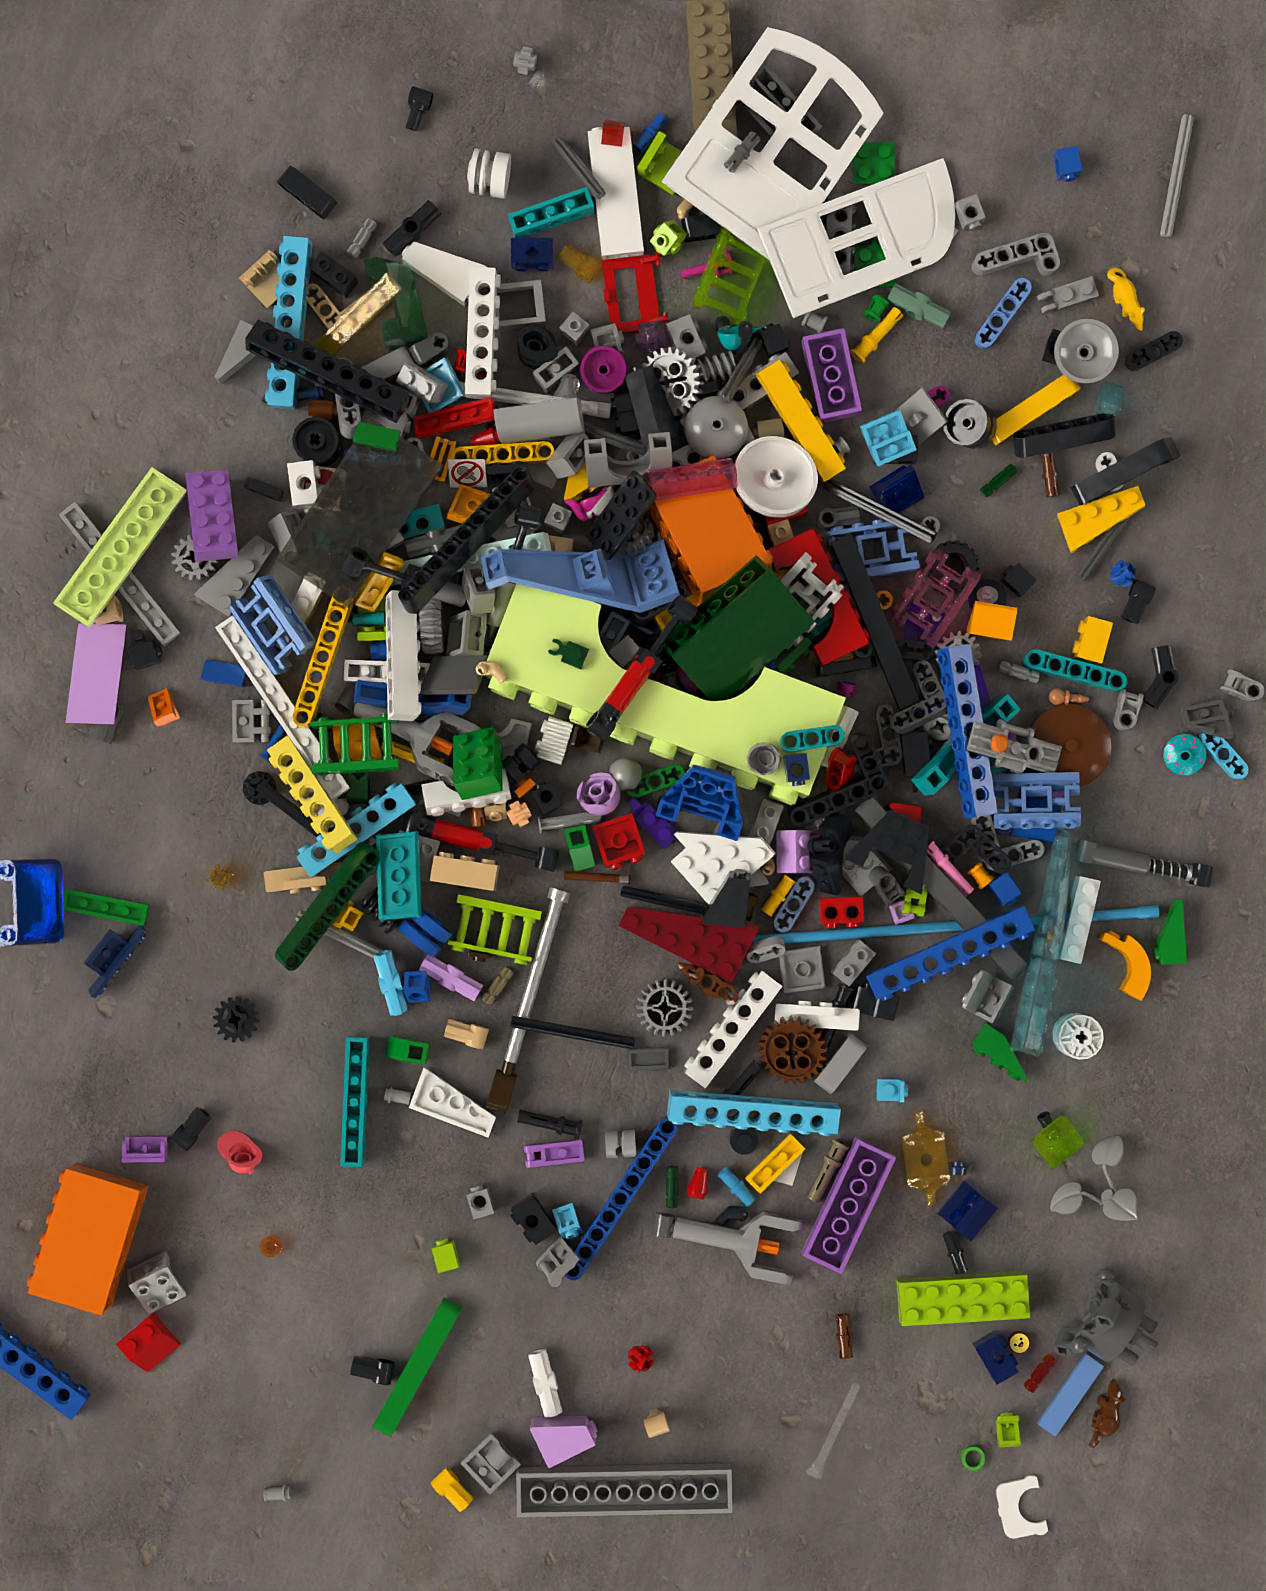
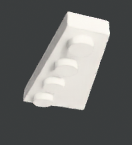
M425 1067L423 1068L409 1108L489 1137L496 1116Z

